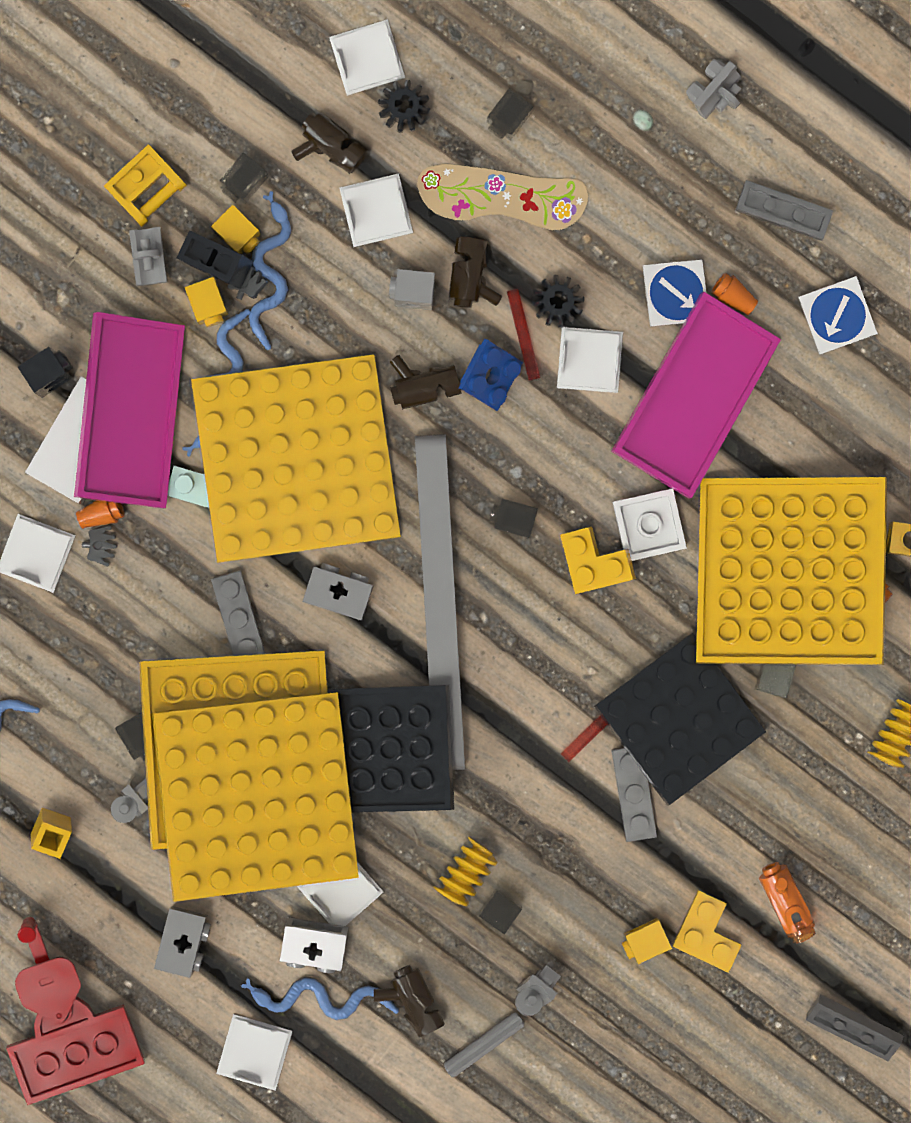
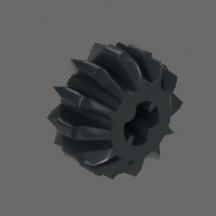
M410 80L405 81L404 89H400L398 81H394L393 87L395 92L384 88L383 94L388 99L378 100V105L386 108L379 112L380 118L390 117L386 122L388 128L393 127L397 122L398 133L403 132L404 124H408L410 132H414L415 125L413 121L415 120L418 124L424 125L425 119L420 114L430 113V108L422 105L429 101L428 95L418 96L422 91V86L417 85L411 91ZM403 100H407L409 106L413 105L412 108H407L405 113H401L399 107L396 108V105H401Z
M554 275L553 286L546 279L541 282L546 292L537 288L534 290V294L542 299L532 301V306L536 308L543 307V309L536 313V317L539 319L546 314L549 315L545 325L550 326L553 318H556L558 328H563V317L570 324H573L575 319L570 312L577 315L582 314L583 310L574 304L583 303L585 299L584 296H574L581 288L579 285H575L571 289L568 288L571 278L566 277L564 284L559 285V276ZM556 294L562 295L561 299L565 297L567 301L563 303L561 309H556L555 304L553 306L550 304V301L554 300Z

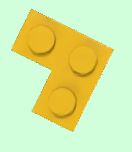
M592 527L560 535L575 594L636 579L629 549L600 556Z
M697 890L672 946L729 973L741 948V944L714 931L727 903Z

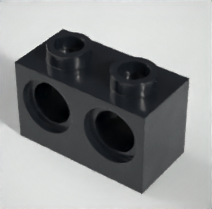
M190 230L176 257L180 261L238 289H241L253 264V261Z
M47 347L18 366L33 392L42 398L73 379L69 372L73 369V366L68 358L60 350L56 352L50 347Z

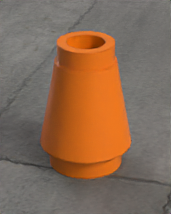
M724 273L719 278L711 291L716 296L715 299L746 315H749L758 304V300L754 298L745 286L734 275L729 276L727 273Z
M99 500L76 512L78 523L82 529L118 523L119 519L125 515L122 503Z

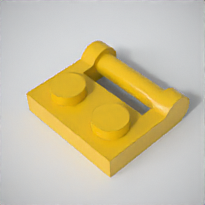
M149 144L104 185L108 192L141 227L148 222L147 218L177 190L181 192L187 186ZM165 175L169 182L138 210L133 203L159 178Z

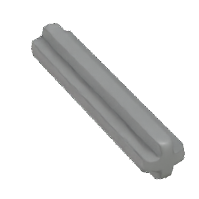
M516 1012L512 1013L446 1061L444 1068L451 1077L457 1076L523 1028L525 1024L520 1015Z

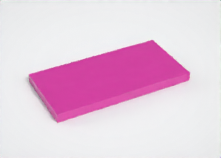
M702 292L611 452L688 499L692 498L781 339L706 292Z
M102 312L93 313L74 497L160 509L166 508L185 325Z

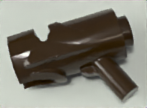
M322 112L317 115L311 113L301 126L304 129L302 135L309 141L291 150L296 161L313 152L326 154L330 158L329 162L344 169L349 174L353 173L360 166L369 153V150L359 142H354L348 147V140L351 138L350 134Z
M471 237L456 238L454 253L460 255L463 260L452 263L449 299L454 300V306L472 308V303H478L479 296L497 306L502 298V295L486 286V279L482 276L483 268L487 267V241Z
M397 355L390 361L401 377L395 380L396 386L390 387L394 405L401 404L402 410L437 401L438 387L445 391L447 398L462 394L461 389H459L460 384L454 365L428 368L429 371L421 373L418 370H411L400 355Z
M407 965L394 972L396 978L391 981L394 988L374 989V1002L395 1001L398 1006L404 1008L406 1012L404 1017L414 1028L418 1037L427 1035L445 1025L439 1010L425 1011L427 1006L433 1004L434 999L419 968L412 969L410 965Z

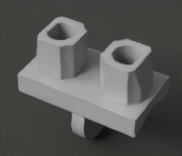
M713 59L705 70L706 76L712 80L711 83L705 88L696 81L686 90L688 98L693 102L699 115L704 119H707L715 108L722 112L727 105L733 109L740 105L735 96L741 90L737 85L741 76L736 71L737 66L730 61L724 64Z
M161 228L130 230L136 286L168 283Z
M146 778L134 789L128 784L121 790L123 796L116 798L110 808L111 815L120 823L132 821L136 817L137 812L142 816L148 810L146 805L148 802Z
M544 966L542 970H538L535 975L532 974L517 987L516 990L520 993L516 996L515 1006L520 1014L525 1016L537 1014L543 1006L551 1002L558 994L553 990V987L561 976L549 966Z

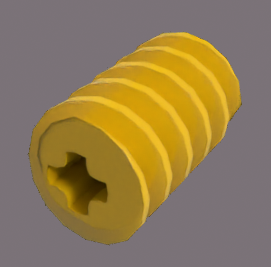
M897 699L896 701L902 709L892 708L890 711L896 720L885 719L884 723L890 730H879L878 734L884 741H873L872 745L878 752L868 751L867 753L892 767L904 768L905 765L899 757L911 756L905 748L906 745L911 746V705Z
M470 836L468 839L473 845L472 848L461 847L465 858L459 856L453 858L458 864V868L451 866L446 868L451 878L443 876L439 878L444 888L433 887L455 904L462 906L469 905V901L464 896L465 894L470 896L476 895L472 884L483 885L484 882L479 874L490 875L491 872L486 864L496 866L498 863L490 850Z

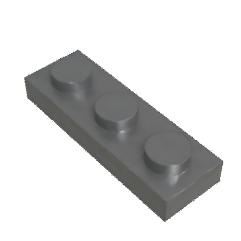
M748 180L745 181L735 211L820 241L824 239L833 210Z
M237 571L211 579L233 656L266 654L242 572Z
M625 748L611 750L626 842L657 837L648 779Z
M821 994L806 1016V1021L886 1061H889L901 1046L904 1037L890 1028Z

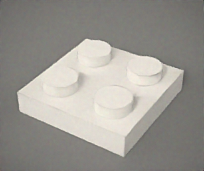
M673 489L612 502L623 550L629 549L631 561L687 549Z

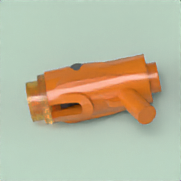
M774 862L765 866L762 869L763 874L759 877V880L787 937L791 938L793 943H801L810 939L816 934L814 929L815 922L787 865H780L779 862Z

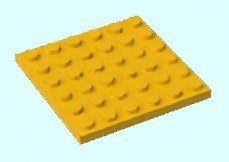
M374 354L191 379L217 563L401 537Z
M703 478L700 483L696 663L884 665L887 478Z
M325 651L139 662L151 850L167 849L152 714L327 694Z
M338 692L152 714L172 899L174 902L359 878Z

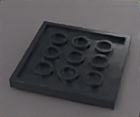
M694 633L688 635L594 706L667 806L671 805L766 733L765 729L716 664L696 663L697 637Z
M449 685L328 689V693L338 692L351 813L454 810Z

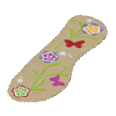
M441 164L424 169L418 176L417 181L420 196L426 206L434 213L453 220H470L486 215H503L541 228L562 230L578 221L585 211L588 202L585 184L580 180L570 178H537L486 168Z

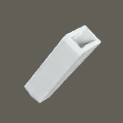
M80 377L25 471L28 475L81 505L85 499L74 497L86 387V379Z

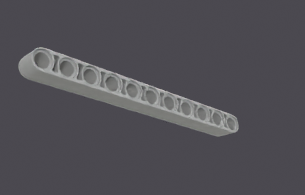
M446 434L415 436L429 686L449 685L453 770H465Z

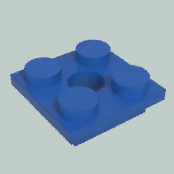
M484 339L482 344H479L460 381L459 389L498 411L505 402L514 379L520 374L523 362L489 340ZM491 368L490 375L486 379V373Z

